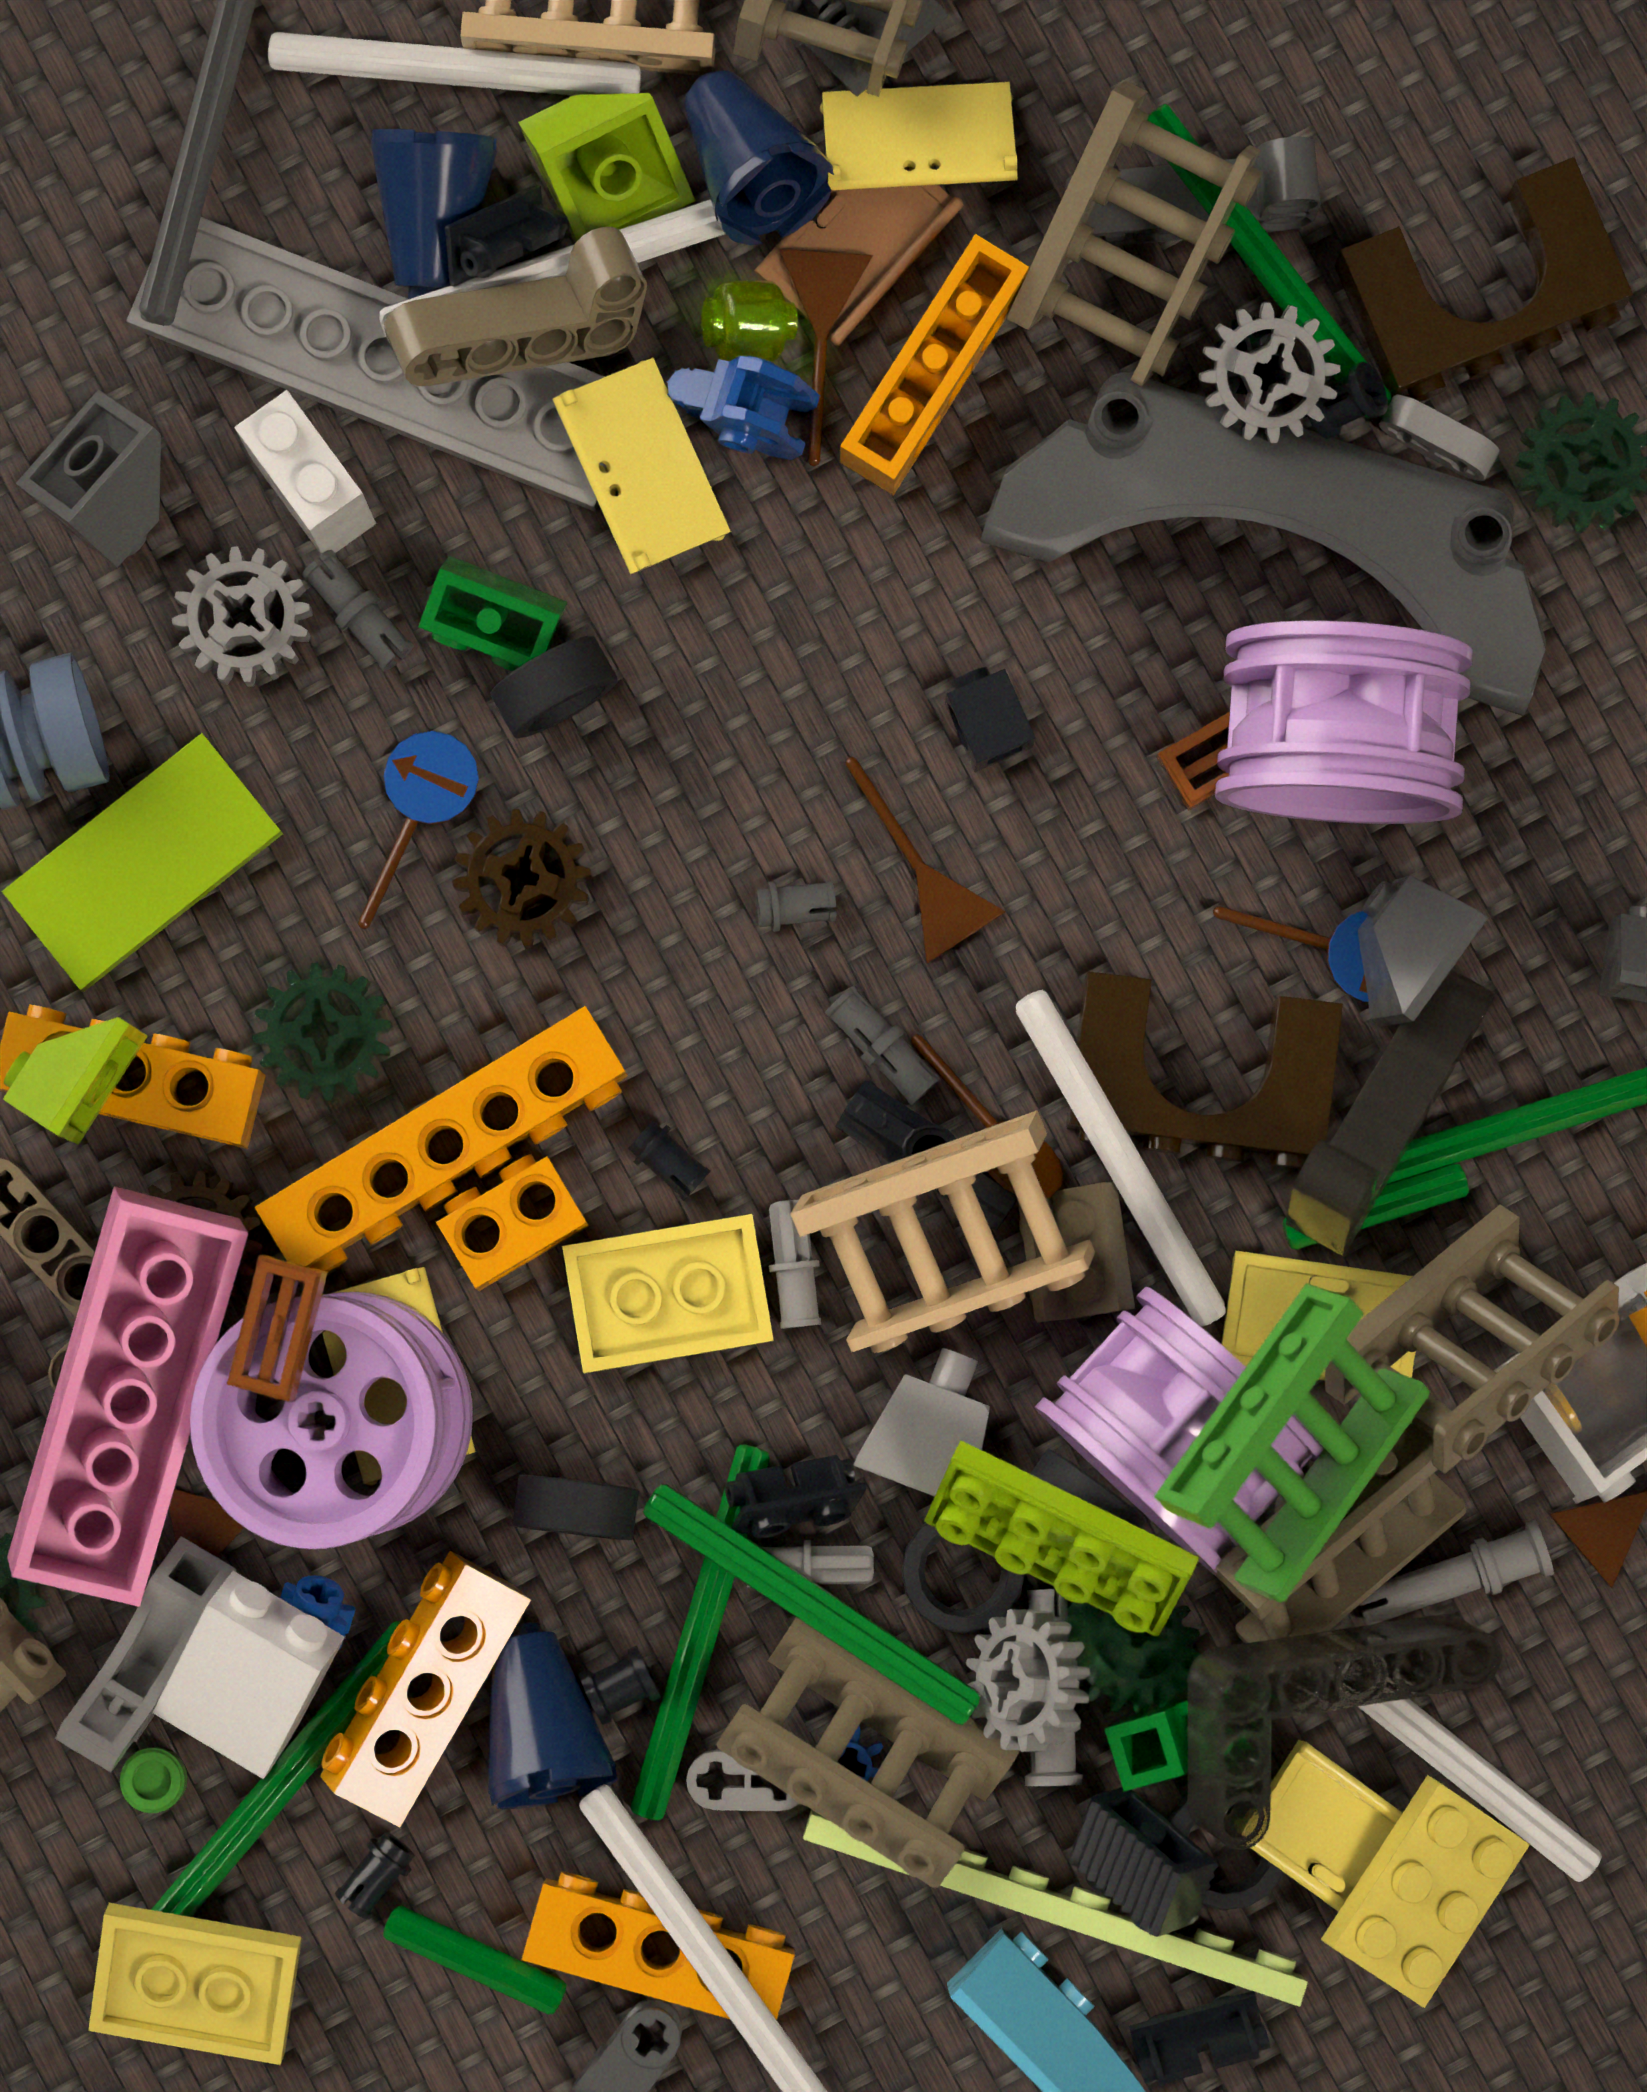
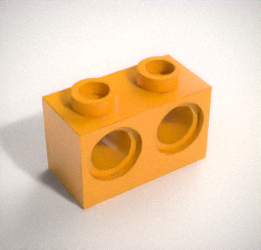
M532 1154L526 1155L498 1173L503 1183L482 1195L477 1187H473L443 1205L448 1215L436 1223L474 1288L478 1291L488 1287L589 1226L547 1156L536 1162ZM533 1185L548 1186L555 1195L553 1211L547 1217L540 1220H532L525 1217L520 1208V1199L524 1191ZM480 1217H488L495 1220L500 1230V1237L496 1246L484 1253L471 1251L465 1241V1232L468 1225Z

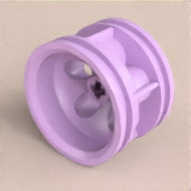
M1339 621L1263 623L1238 628L1227 635L1226 653L1236 659V661L1227 664L1224 668V681L1232 687L1227 749L1219 752L1217 765L1221 770L1229 773V776L1218 780L1216 783L1215 797L1219 802L1238 809L1273 816L1364 824L1434 822L1451 819L1462 813L1463 797L1457 792L1452 791L1451 787L1463 783L1465 768L1459 763L1454 762L1458 701L1470 695L1471 682L1468 678L1459 674L1472 666L1473 650L1469 645L1448 636L1417 629Z
M1145 1287L1136 1296L1138 1302L1143 1307L1137 1315L1133 1316L1127 1311H1122L1116 1318L1119 1323L1117 1328L1070 1379L1062 1376L1057 1382V1385L1064 1394L1055 1404L1043 1397L1035 1406V1409L1132 1504L1181 1548L1200 1557L1198 1562L1216 1575L1215 1567L1222 1561L1220 1556L1230 1546L1234 1549L1239 1544L1218 1522H1216L1212 1529H1208L1168 1512L1154 1498V1495L1246 1367L1170 1301L1153 1289ZM1292 1415L1271 1445L1302 1479L1305 1474L1301 1468L1308 1460L1314 1463L1324 1450V1447L1294 1415ZM1255 1468L1233 1500L1255 1522L1280 1494Z
M339 1292L322 1295L296 1399L290 1402L285 1401L281 1413L272 1421L263 1420L256 1414L257 1393L227 1385L243 1319L225 1333L207 1357L197 1379L191 1403V1440L197 1465L206 1485L223 1509L238 1523L262 1538L290 1547L321 1549L342 1546L398 1528L411 1522L432 1507L448 1490L464 1462L471 1438L473 1421L472 1397L465 1369L458 1354L440 1329L420 1312L400 1301L387 1296L365 1292ZM296 1297L293 1301L274 1377L279 1383L301 1297ZM277 1302L268 1304L265 1307L248 1376L258 1378ZM326 1330L335 1333L341 1338L347 1354L344 1367L337 1375L331 1378H322L316 1375L309 1364L310 1347L314 1339ZM382 1377L391 1378L398 1382L404 1389L407 1398V1406L403 1416L392 1425L383 1424L372 1419L364 1406L365 1394L368 1388ZM324 1410V1413L327 1415H335V1428L326 1430L324 1425L315 1424V1412ZM281 1448L296 1452L303 1459L306 1466L305 1483L296 1494L291 1492L279 1480L271 1468L273 1457ZM355 1450L370 1453L381 1466L382 1481L378 1490L372 1496L356 1493L348 1487L343 1479L342 1463L345 1457Z

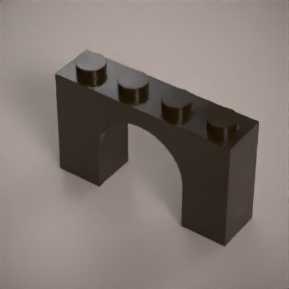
M1575 157L1517 179L1507 196L1534 260L1536 285L1529 304L1515 315L1506 319L1487 323L1471 322L1460 319L1440 307L1431 297L1422 281L1400 226L1341 249L1334 265L1383 383L1391 393L1392 398L1395 395H1404L1419 402L1427 400L1447 389L1446 380L1464 373H1468L1470 380L1485 377L1505 366L1504 357L1524 349L1528 357L1537 356L1562 344L1563 339L1561 335L1583 326L1586 334L1605 329L1621 320L1619 311L1625 308L1633 293Z
M1087 972L1084 977L1076 1045L1130 1137L1143 1138L1142 1149L1179 1154L1181 1143L1207 1146V1158L1236 1162L1244 1161L1245 1151L1270 1154V1166L1297 1170H1307L1308 1160L1318 1161L1325 1157L1343 1008L1342 1003L1278 996L1273 1001L1265 1070L1256 1092L1245 1104L1232 1111L1216 1115H1201L1182 1110L1166 1100L1155 1088L1146 1070L1144 1038L1152 979ZM1068 1105L1066 1128L1080 1130L1079 1141L1091 1143L1070 1105Z

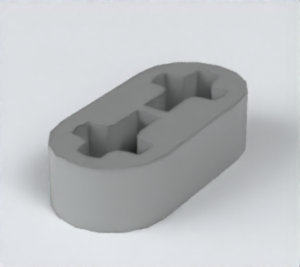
M1395 395L1392 398L1386 413L1379 422L1380 428L1393 439L1454 472L1473 480H1485L1500 453L1499 448L1485 436L1435 409L1404 395Z
M711 1750L702 1753L695 1758L688 1770L686 1779L688 1792L693 1800L703 1808L731 1811H783L792 1809L799 1804L789 1794H786L784 1799L774 1798L772 1787L751 1786V1775L758 1774L744 1768L735 1759L721 1750ZM717 1761L722 1762L723 1773L745 1775L744 1786H725L722 1791V1797L712 1798L709 1797L707 1786L698 1785L697 1775L707 1773L710 1762Z

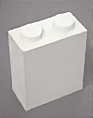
M288 390L234 427L252 461L321 555L329 550H333L335 553L376 525L363 493Z
M232 1571L206 1605L152 1713L264 1779L293 1737L345 1637L324 1625L316 1617L305 1614L268 1592L262 1585Z

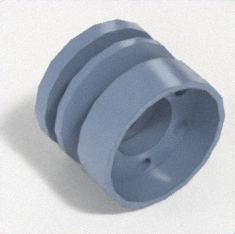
M72 652L31 663L29 675L31 693L26 695L21 694L16 681L7 670L0 671V808L3 811L18 807L20 804L18 776L21 777L30 799L34 802L44 800V769L53 767L59 782L68 793L109 782L108 760L99 722L84 675Z

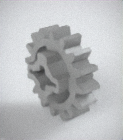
M1269 302L1261 303L1258 319L1252 320L1250 314L1243 308L1237 310L1236 318L1239 327L1232 330L1229 327L1218 324L1215 330L1224 342L1220 349L1204 347L1202 352L1208 358L1215 360L1214 369L1199 373V380L1215 383L1217 390L1205 399L1207 406L1214 407L1224 404L1227 410L1224 412L1220 423L1227 428L1238 419L1244 421L1242 437L1248 440L1254 437L1258 427L1265 428V434L1270 443H1278L1280 427L1287 426L1296 437L1303 435L1300 419L1307 415L1320 422L1324 415L1315 405L1320 397L1335 399L1337 395L1335 390L1324 385L1325 376L1340 372V365L1324 362L1323 354L1335 346L1333 339L1315 341L1312 336L1317 331L1320 322L1316 318H1311L1301 326L1295 323L1297 307L1291 305L1287 306L1281 318L1274 317V310ZM1271 329L1264 345L1248 353L1235 349L1250 334L1260 330ZM1295 338L1302 343L1309 355L1312 375L1299 371L1291 354ZM1272 354L1279 356L1277 367L1286 371L1285 378L1282 383L1271 382L1267 391H1263L1260 389L1262 379L1253 374L1254 367L1257 362L1268 363ZM1227 370L1239 374L1246 386L1248 393L1244 408L1235 400L1230 391ZM1291 393L1303 396V399L1289 411L1279 415L1268 416L1274 401Z
M238 546L231 547L229 562L221 564L218 558L210 553L206 556L207 565L210 569L209 572L203 576L199 572L189 569L186 573L194 585L192 593L185 591L175 593V600L187 609V613L173 617L172 623L176 630L190 631V634L184 637L179 646L185 654L201 651L195 662L196 668L204 674L214 665H217V677L221 684L228 685L234 673L240 672L247 687H253L256 680V671L262 669L273 680L279 678L278 668L275 663L283 658L287 662L296 664L299 659L291 647L293 641L309 642L311 637L308 630L298 625V620L313 616L312 608L307 603L295 602V599L300 597L306 591V588L301 579L291 580L287 583L284 582L290 571V567L284 560L274 564L271 569L268 568V556L263 549L258 548L253 554L251 561H245ZM234 578H252L247 585L226 587L222 584ZM279 595L284 606V621L281 631L275 628L271 620V609L276 605V598ZM205 602L213 609L214 624L208 630L209 636L207 638L204 636L201 623ZM223 602H227L234 609L236 607L243 611L250 609L256 618L255 621L263 632H259L252 625L248 627L241 622L235 625L230 612ZM259 646L263 650L251 656H233L239 648Z
M1011 1609L1007 1610V1617H992L989 1620L992 1635L977 1634L974 1639L977 1647L981 1650L980 1657L968 1658L966 1665L976 1672V1681L970 1682L967 1685L978 1691L981 1696L978 1706L972 1713V1718H987L988 1721L983 1735L987 1739L1001 1738V1749L1043 1752L1047 1751L1048 1744H1063L1066 1742L1063 1727H1078L1081 1723L1077 1713L1073 1710L1075 1704L1088 1703L1089 1695L1079 1689V1680L1085 1679L1090 1675V1668L1078 1666L1076 1658L1084 1649L1083 1643L1067 1642L1071 1625L1068 1622H1054L1053 1612Z

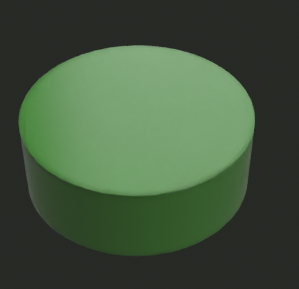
M163 1747L142 1749L133 1754L124 1764L120 1775L121 1791L126 1801L141 1812L158 1813L174 1806L182 1798L186 1790L187 1771L179 1756L169 1749Z

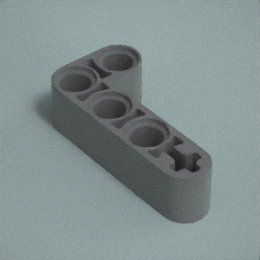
M1300 136L1284 137L1260 144L1257 149L1261 150L1254 168L1262 171L1263 174L1246 206L1266 232L1294 230L1312 224L1321 205L1314 139ZM1227 159L1226 161L1235 164L1237 159ZM1170 165L1118 169L1122 172L1121 179L1207 222L1209 215ZM1072 177L1065 180V191ZM1109 201L1105 206L1096 203L1086 223L1095 228L1094 236L1114 246L1183 240Z

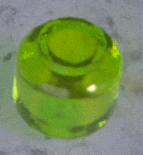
M727 281L718 285L713 296L705 298L701 312L703 341L707 348H714L715 353L721 360L731 361L738 356H752L772 362L781 356L786 341L794 340L797 335L798 315L794 302H786L781 288L774 281Z

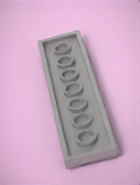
M200 217L175 319L169 326L148 323L141 318L139 306L149 272L148 268L126 320L130 328L594 512L596 511L599 503L552 399L568 390H574L604 378V376L567 362L432 386L410 384L405 378L391 344L385 337L380 324V311L384 307L409 299L203 217ZM599 463V465H602L604 468L607 467L604 463Z

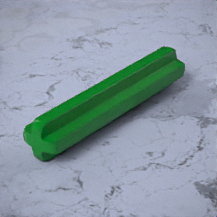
M1452 1164L1287 1216L1283 1220L1284 1234L1291 1249L1298 1250L1463 1198L1469 1193L1468 1181L1460 1164Z
M397 1906L392 1910L384 1927L383 1936L386 1940L548 2015L554 2014L557 2011L566 1992L567 1985L563 1980L404 1906Z

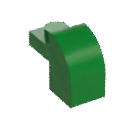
M1244 1683L1194 1698L1190 1696L1134 1714L1104 1728L1123 1791L1182 1776L1197 1766L1255 1751L1264 1746Z

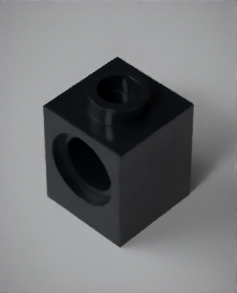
M981 667L952 681L955 690L946 693L945 706L974 772L1033 748L1035 742L1034 733L1006 669L990 675L987 667Z

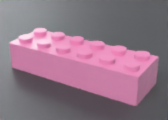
M114 1186L7 1556L12 1577L140 1607L191 1432V1403L195 1385L207 1357L217 1343L248 1236V1231L240 1218Z

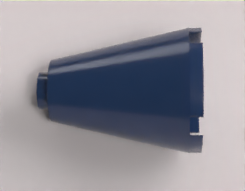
M709 72L699 77L693 83L686 95L684 106L714 214L723 232L734 242L758 245L763 244L759 235L777 230L781 238L796 232L812 220L828 201L832 190L827 180L828 172L834 175L833 166L825 153L734 72Z
M412 129L372 130L371 148L395 285L408 287V299L451 286L445 226L481 210L497 154V138L446 131L429 133L415 132Z
M539 1623L516 1625L491 1669L488 1794L490 1795L492 1806L496 1804L497 1809L502 1810L543 1806L557 1803V1796L575 1790L578 1792V1797L589 1794L600 1785H612L618 1781L615 1769L616 1764L554 1632H542Z

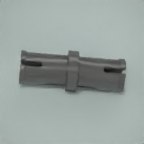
M333 550L323 553L319 556V559L322 561L320 566L332 580L327 577L315 561L304 570L302 578L311 584L336 613L335 623L343 632L350 630L376 660L383 672L390 670L396 666L394 661L396 656L394 653L402 661L414 648L413 643L405 638L379 608L381 599L372 589L365 591L339 561ZM384 642L388 644V646L394 651V653L386 646Z
M853 985L825 1011V1014L864 1053L860 1057L861 1060L868 1067L874 1064L912 1106L934 1087L941 1077L902 1038L906 1032L898 1024L892 1027L858 991L859 989Z

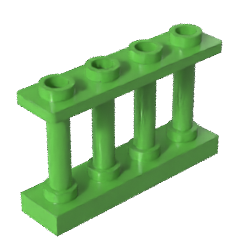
M1307 1283L1154 1495V1498L1168 1512L1208 1529H1212L1216 1522H1218L1248 1554V1557L1236 1572L1235 1580L1243 1588L1279 1603L1287 1599L1301 1580L1303 1574L1331 1534L1336 1530L1345 1514L1376 1473L1378 1467L1430 1394V1390L1419 1380L1387 1369H1381L1376 1372L1347 1340L1364 1313L1351 1298ZM1330 1361L1361 1394V1397L1341 1425L1331 1417L1309 1392ZM1292 1415L1324 1447V1450L1303 1479L1271 1446ZM1255 1468L1286 1500V1503L1265 1532L1233 1500Z

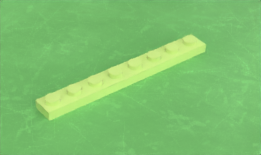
M811 1810L803 1833L804 1840L909 1875L899 1865L865 1843L855 1840L845 1830L814 1810ZM968 1849L964 1850L958 1862L940 1884V1886L1299 2007L1308 1983L1301 1974L1293 1972L1296 1961L1288 1957L1259 1949L1256 1959L1232 1952L1233 1939L1201 1928H1197L1194 1938L1173 1931L1159 1937L1149 1935L1148 1932L1136 1927L1130 1917L1108 1910L1111 1899L1106 1896L1075 1886L1071 1897L1046 1889L1049 1881L1048 1877L1017 1866H1012L1009 1876L986 1869L985 1864L988 1857Z

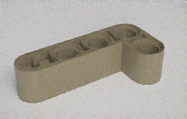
M601 227L586 233L574 244L565 276L413 300L395 308L387 316L384 330L405 378L410 384L416 386H432L602 357L620 351L633 340L643 307L647 281L622 232L614 227Z
M0 1158V1177L5 1179L13 1177L7 1188L19 1203L28 1206L33 1203L34 1198L37 1201L35 1205L18 1213L11 1204L0 1200V1235L76 1318L81 1300L73 1292V1276L78 1269L92 1264L97 1246L25 1168L17 1163ZM15 1218L12 1224L10 1225L9 1220ZM51 1218L59 1229L58 1242L50 1251L39 1254L30 1244V1231L39 1220ZM69 1342L56 1353L50 1362L48 1375L49 1382L54 1391L56 1390Z

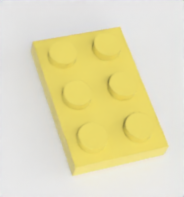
M752 1214L562 1246L584 1374L774 1341Z
M1427 1775L1321 1940L1425 2008L1530 1844Z
M109 1903L103 1918L88 2031L281 2065L286 2048L302 1937Z

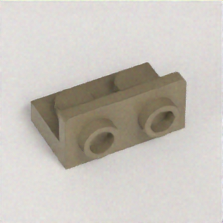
M1102 1182L1058 1190L1050 1198H1046L1065 1246L1069 1247L1090 1240L1095 1254L1089 1268L1084 1271L1085 1277L1076 1284L1057 1291H1049L1047 1285L1029 1291L1035 1320L1040 1323L1135 1309L1119 1195L1115 1183ZM1018 1201L1020 1213L1019 1227L1024 1240L1026 1261L1041 1257V1253Z

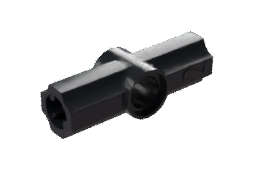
M867 1080L863 1082L835 1126L890 1163L911 1156L914 1148L926 1139H936L943 1144L956 1140L955 1136L948 1129L931 1123ZM987 1171L975 1175L976 1181L971 1185L989 1227L997 1232L1018 1199L1016 1194L1004 1189ZM938 1188L933 1190L940 1195ZM941 1195L942 1197L950 1201L948 1195Z

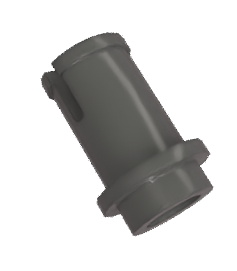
M832 880L825 881V883L776 887L775 881H770L767 888L756 889V910L759 927L771 926L773 932H779L780 925L836 921V910L833 909V907H836V899Z

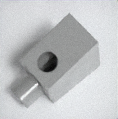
M942 1348L929 1383L905 1374L856 1456L853 1466L935 1497L960 1440L982 1450L990 1406L965 1397L978 1361Z

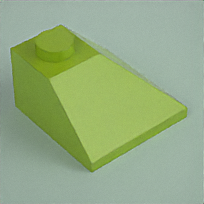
M650 93L573 95L518 122L558 209L564 212L569 220V230L575 242L591 230L601 227H614L620 230L674 212L695 201Z
M117 1017L40 1043L32 1054L23 1051L10 1067L4 1079V1084L10 1088L3 1100L57 1136L79 1145L148 1036Z

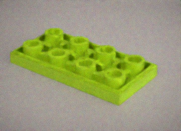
M201 733L1 892L82 992H85L283 835V833L203 733Z
M960 1440L924 1520L927 1524L935 1527L938 1533L947 1541L958 1545L969 1544L995 1557L996 1561L1006 1570L1016 1574L1028 1573L1054 1586L1057 1593L1063 1598L1075 1603L1087 1602L1113 1615L1115 1621L1125 1629L1133 1632H1147L1153 1636H1159L1200 1558Z

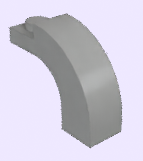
M181 1536L150 1578L140 1607H137L122 1637L95 1679L61 1724L55 1739L107 1771L112 1772L132 1742H137L155 1714L152 1712L206 1605L231 1572H236L237 1569Z

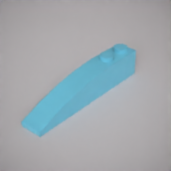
M1001 1928L947 1982L950 1997L1042 2092H1146L1134 2072L1094 2022L1087 2016L1095 2006L1068 1978L1058 1986L1041 1969L1049 1959L1022 1931L1012 1939Z

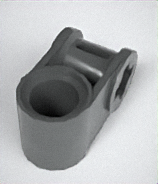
M648 1998L638 2002L630 2009L609 2040L603 2043L595 2052L570 2091L652 2092L658 2078L676 2055L680 2046L682 2021L678 2011L670 2003L660 1999ZM656 2020L662 2022L665 2025L663 2031L665 2043L658 2039L652 2040L648 2046L640 2042L642 2028L639 2026V2023L650 2027Z

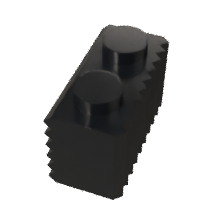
M1123 1787L1091 1797L1068 1858V1864L1077 1866V1872L1086 1874V1881L1093 1889L1104 1893L1105 1896L1113 1897V1903L1122 1905V1911L1130 1913V1919L1136 1927L1148 1932L1149 1935L1157 1937L1191 1925L1199 1918L1197 1913L1202 1908L1201 1902L1207 1897L1205 1892L1211 1887L1209 1882L1215 1877L1213 1872L1219 1866L1212 1857L1133 1790L1123 1791Z

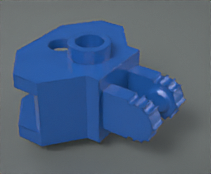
M738 356L731 361L718 359L715 372L696 368L692 370L689 367L684 369L681 367V370H675L670 380L666 381L669 392L667 395L677 405H681L690 416L698 420L700 418L701 421L719 434L718 443L738 452L752 454L757 450L769 456L788 460L801 456L805 446V442L800 438L791 437L788 434L785 421L789 409L806 413L817 407L820 395L798 375L784 370L770 361L752 356Z

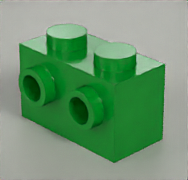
M449 556L439 569L418 627L432 632L431 637L443 645L458 650H467L468 647L491 655V661L496 665L510 671H515L528 661L550 650L568 602Z

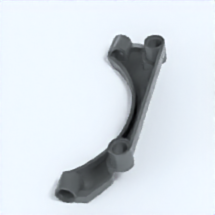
M1122 372L1114 374L1104 381L1098 392L1088 425L1071 419L1067 420L1006 468L1001 486L996 490L980 542L1044 563L1051 562L1085 542L1115 530L1149 521L1179 517H1222L1247 520L1296 533L1348 558L1376 578L1403 604L1423 631L1448 636L1469 645L1473 650L1472 666L1468 670L1459 673L1471 682L1468 699L1523 716L1532 698L1541 668V661L1546 650V639L1524 564L1506 559L1512 541L1515 512L1510 499L1506 494L1497 489L1488 488L1335 438L1327 439L1319 433L1304 428L1303 435L1296 437L1287 426L1280 427L1278 443H1270L1266 437L1265 428L1258 427L1254 437L1248 440L1242 437L1244 421L1238 419L1227 428L1220 423L1224 412L1227 410L1224 404L1208 407L1205 402L1207 397L1150 379L1143 386H1140L1131 381L1134 373ZM1115 399H1126L1137 408L1138 415L1130 419L1118 418L1111 413L1107 403ZM1481 515L1491 516L1498 520L1501 528L1494 533L1481 534L1471 528L1469 521Z

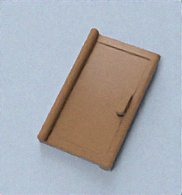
M939 185L832 190L828 201L816 216L796 232L783 237L754 272L763 284L769 285L809 321L779 249L873 255L828 333L827 338L836 347H839L963 207V202L958 197L952 198ZM816 220H817V224H818L820 227H826V228H819V227L816 225Z

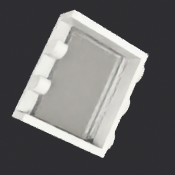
M1647 1263L1629 1271L1614 1282L1619 1287L1618 1315L1620 1321L1610 1340L1600 1347L1593 1346L1575 1362L1572 1370L1564 1380L1558 1384L1550 1383L1531 1400L1527 1410L1520 1417L1575 1495L1572 1499L1576 1504L1597 1495L1603 1503L1615 1498L1636 1482L1630 1472L1647 1460V1347L1629 1318V1315L1647 1305V1298L1644 1294L1647 1291ZM1518 1352L1493 1371L1498 1373L1520 1353Z

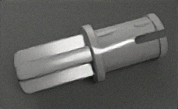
M799 1200L775 1202L769 1208L775 1265H769V1271L776 1272L781 1329L821 1325L813 1269L814 1267H820L819 1260H812L810 1234L800 1237L790 1215Z
M804 1540L803 1547H762L817 1585L868 1584L873 1580L874 1554L872 1548L867 1545L811 1546V1540Z

